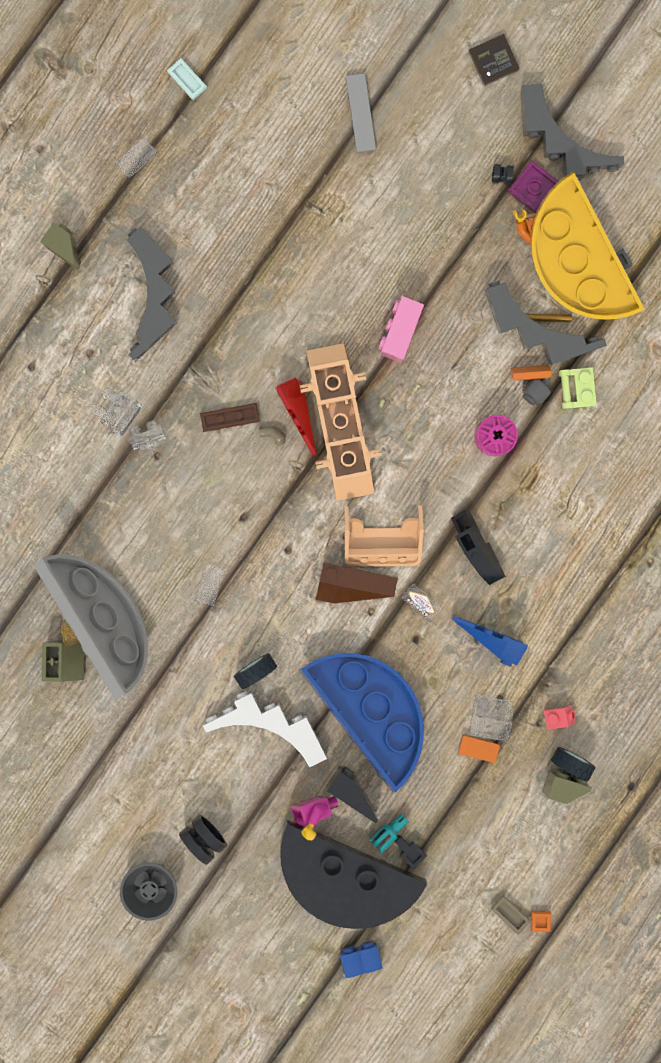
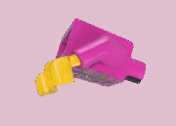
M319 795L290 805L295 823L306 826L302 830V836L306 840H313L316 836L313 827L317 826L318 821L332 816L331 809L338 807L339 804L335 796L327 798L326 796Z

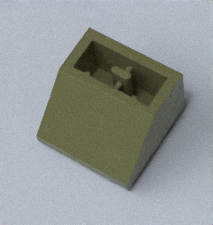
M45 641L42 643V681L64 682L84 680V651L80 641Z
M555 769V771L549 770L542 792L548 799L568 804L591 792L592 787L588 784V781L574 775L570 777L565 771Z

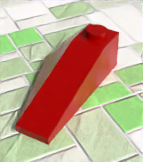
M293 378L276 386L275 389L314 457L316 456V449L306 396L304 392L301 393L300 385L304 384L302 380L297 381L296 378Z

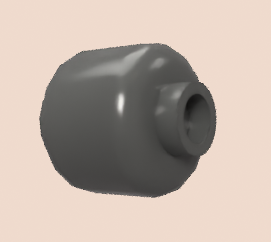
M544 378L530 379L522 389V397L532 406L535 404L541 405L551 394V390L548 387L550 383Z

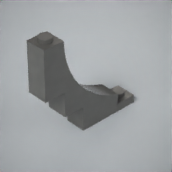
M141 226L138 229L134 228L128 234L129 238L126 239L142 263L147 283L146 308L141 324L135 333L142 342L134 344L130 348L131 352L128 354L135 362L177 324L176 320L163 307L176 293L161 277L174 262Z
M498 280L488 284L489 288L484 289L498 333H504L517 328L523 348L528 349L542 344L548 364L550 365L607 346L605 338L599 339L598 336L587 339L588 343H586L583 335L562 334L534 322L516 304L506 282L500 284Z

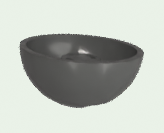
M139 864L130 869L121 882V902L127 912L135 918L145 921L160 919L171 911L176 902L177 884L175 878L167 868L160 864Z

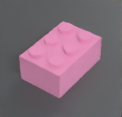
M403 296L400 301L396 300L392 314H395L394 319H389L385 329L388 335L387 337H382L378 348L382 350L381 356L402 363L424 304Z

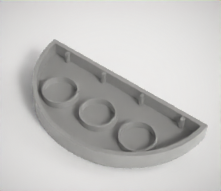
M58 554L39 560L33 566L60 608L62 617L69 623L80 641L84 653L91 659L114 699H119L137 685L144 673L148 657L146 629L135 602L114 576L87 559L74 555Z

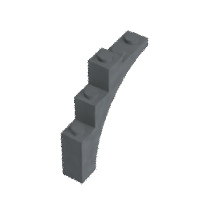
M542 84L522 86L520 93L523 136L533 139L539 138L542 135L544 158L559 160L563 157L564 177L573 171L578 181H581V178L585 177L587 170L588 173H597L603 169H607L608 172H616L624 165V156H607L595 153L571 140L557 126L551 116L544 99Z

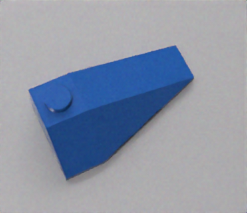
M454 615L451 617L454 622L501 659L500 663L511 667L512 664L518 665L528 647L527 644Z

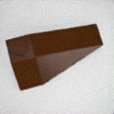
M323 562L316 600L335 604L394 597L398 578Z

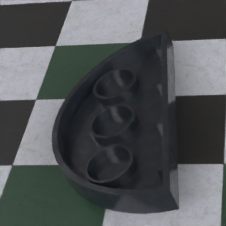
M286 820L280 844L281 867L285 882L296 901L308 913L325 923L349 929H364L385 924L406 912L418 900L427 886L425 878L317 832L313 840H306L302 836V830L305 827Z

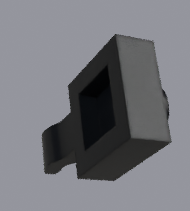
M398 835L395 843L403 850L400 856L415 869L427 857V854L414 841L408 844Z

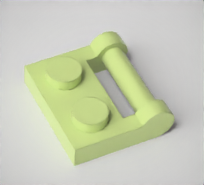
M593 367L559 371L564 402L562 403V409L597 406ZM569 376L574 378L576 402H571Z

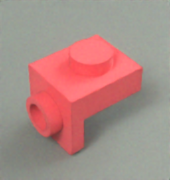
M572 705L544 710L547 729L565 728L575 724L576 713L572 709Z

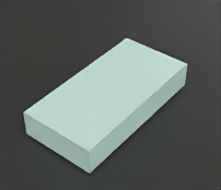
M182 58L167 70V73L193 101L207 89V86Z

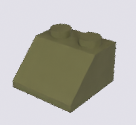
M53 222L40 242L48 250L78 270L80 264L76 241L72 237L73 233L60 223L58 226Z

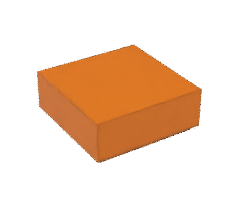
M531 911V931L551 932V912Z

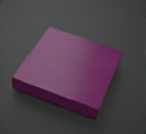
M531 160L507 192L531 211L537 213L547 193L559 181Z

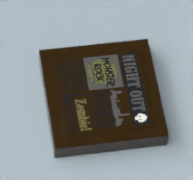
M504 34L475 46L468 51L484 86L520 69Z

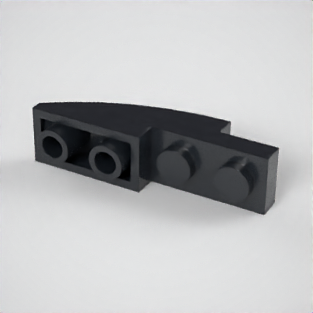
M466 509L453 516L451 520L458 532V535L455 537L479 575L489 585L505 578L506 576L490 543H485L470 510Z

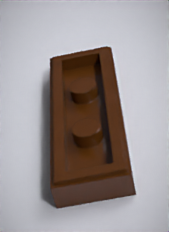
M257 403L200 413L203 432L260 422Z

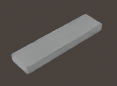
M365 73L346 76L357 154L376 151Z

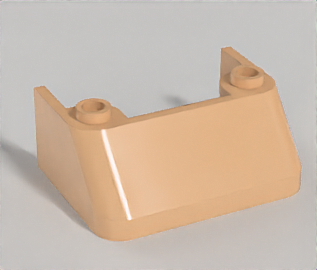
M422 505L418 506V517L405 519L402 522V528H364L361 520L356 518L349 519L348 506H345V563L352 567L418 565L422 560L424 534Z

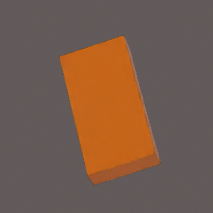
M549 365L510 368V374L514 381L552 377Z
M462 735L458 754L496 763L500 744Z

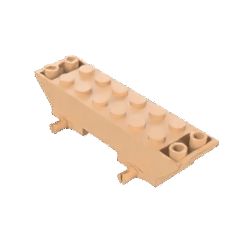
M344 343L308 350L306 353L312 379L311 383L300 385L301 393L313 391L315 394L327 451L326 460L315 461L316 465H318L316 468L328 467L331 471L337 501L374 494L370 458L382 455L377 453L381 452L380 448L369 451L365 445L354 391L355 382L366 380L365 372L352 373Z

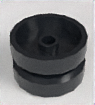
M199 814L192 821L193 828L186 826L179 832V836L188 850L199 861L207 865L214 859V852H222L227 847V843L216 827L207 818Z

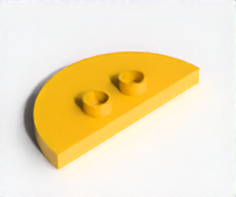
M572 171L556 183L547 193L533 221L530 239L531 255L538 277L557 302L576 314L605 320L624 318L637 314L645 309L584 190Z

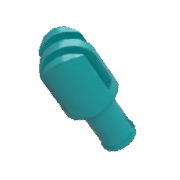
M400 813L390 825L384 824L369 841L374 842L376 840L374 843L376 848L387 841L379 849V852L382 854L398 838L397 833L409 823L408 819Z

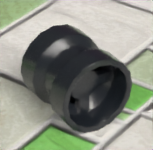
M494 164L492 183L498 184L503 182L505 185H511L514 166L507 165L502 167L500 164Z

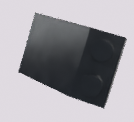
M339 766L327 784V792L374 823H377V813L356 779L354 772L346 766L344 768Z

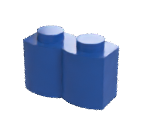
M372 941L364 942L358 948L348 946L343 948L342 952H339L345 978L355 977L383 968L377 944L372 943Z

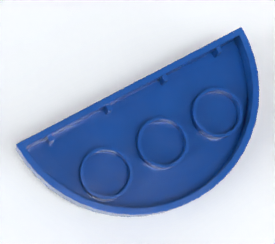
M340 653L325 656L299 669L390 790L397 792L414 771L422 751L424 739L422 712L409 684L397 671L376 658L356 653Z

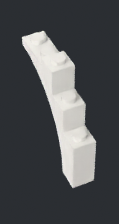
M243 691L236 695L237 699L234 701L236 708L231 706L223 710L224 714L218 717L216 714L208 717L203 725L206 733L220 727L232 725H251L264 728L290 742L302 754L309 767L327 759V755L307 715L304 717L298 715L292 718V723L289 724L279 703L275 705L273 702L265 706L264 711H262L252 691L249 693Z

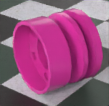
M503 415L487 417L478 424L474 434L476 447L482 453L495 457L512 450L518 438L516 425L511 419ZM499 431L501 439L495 440L493 432Z

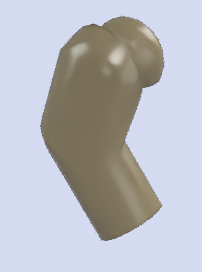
M276 426L259 428L260 437L271 436L277 445L285 443V434Z

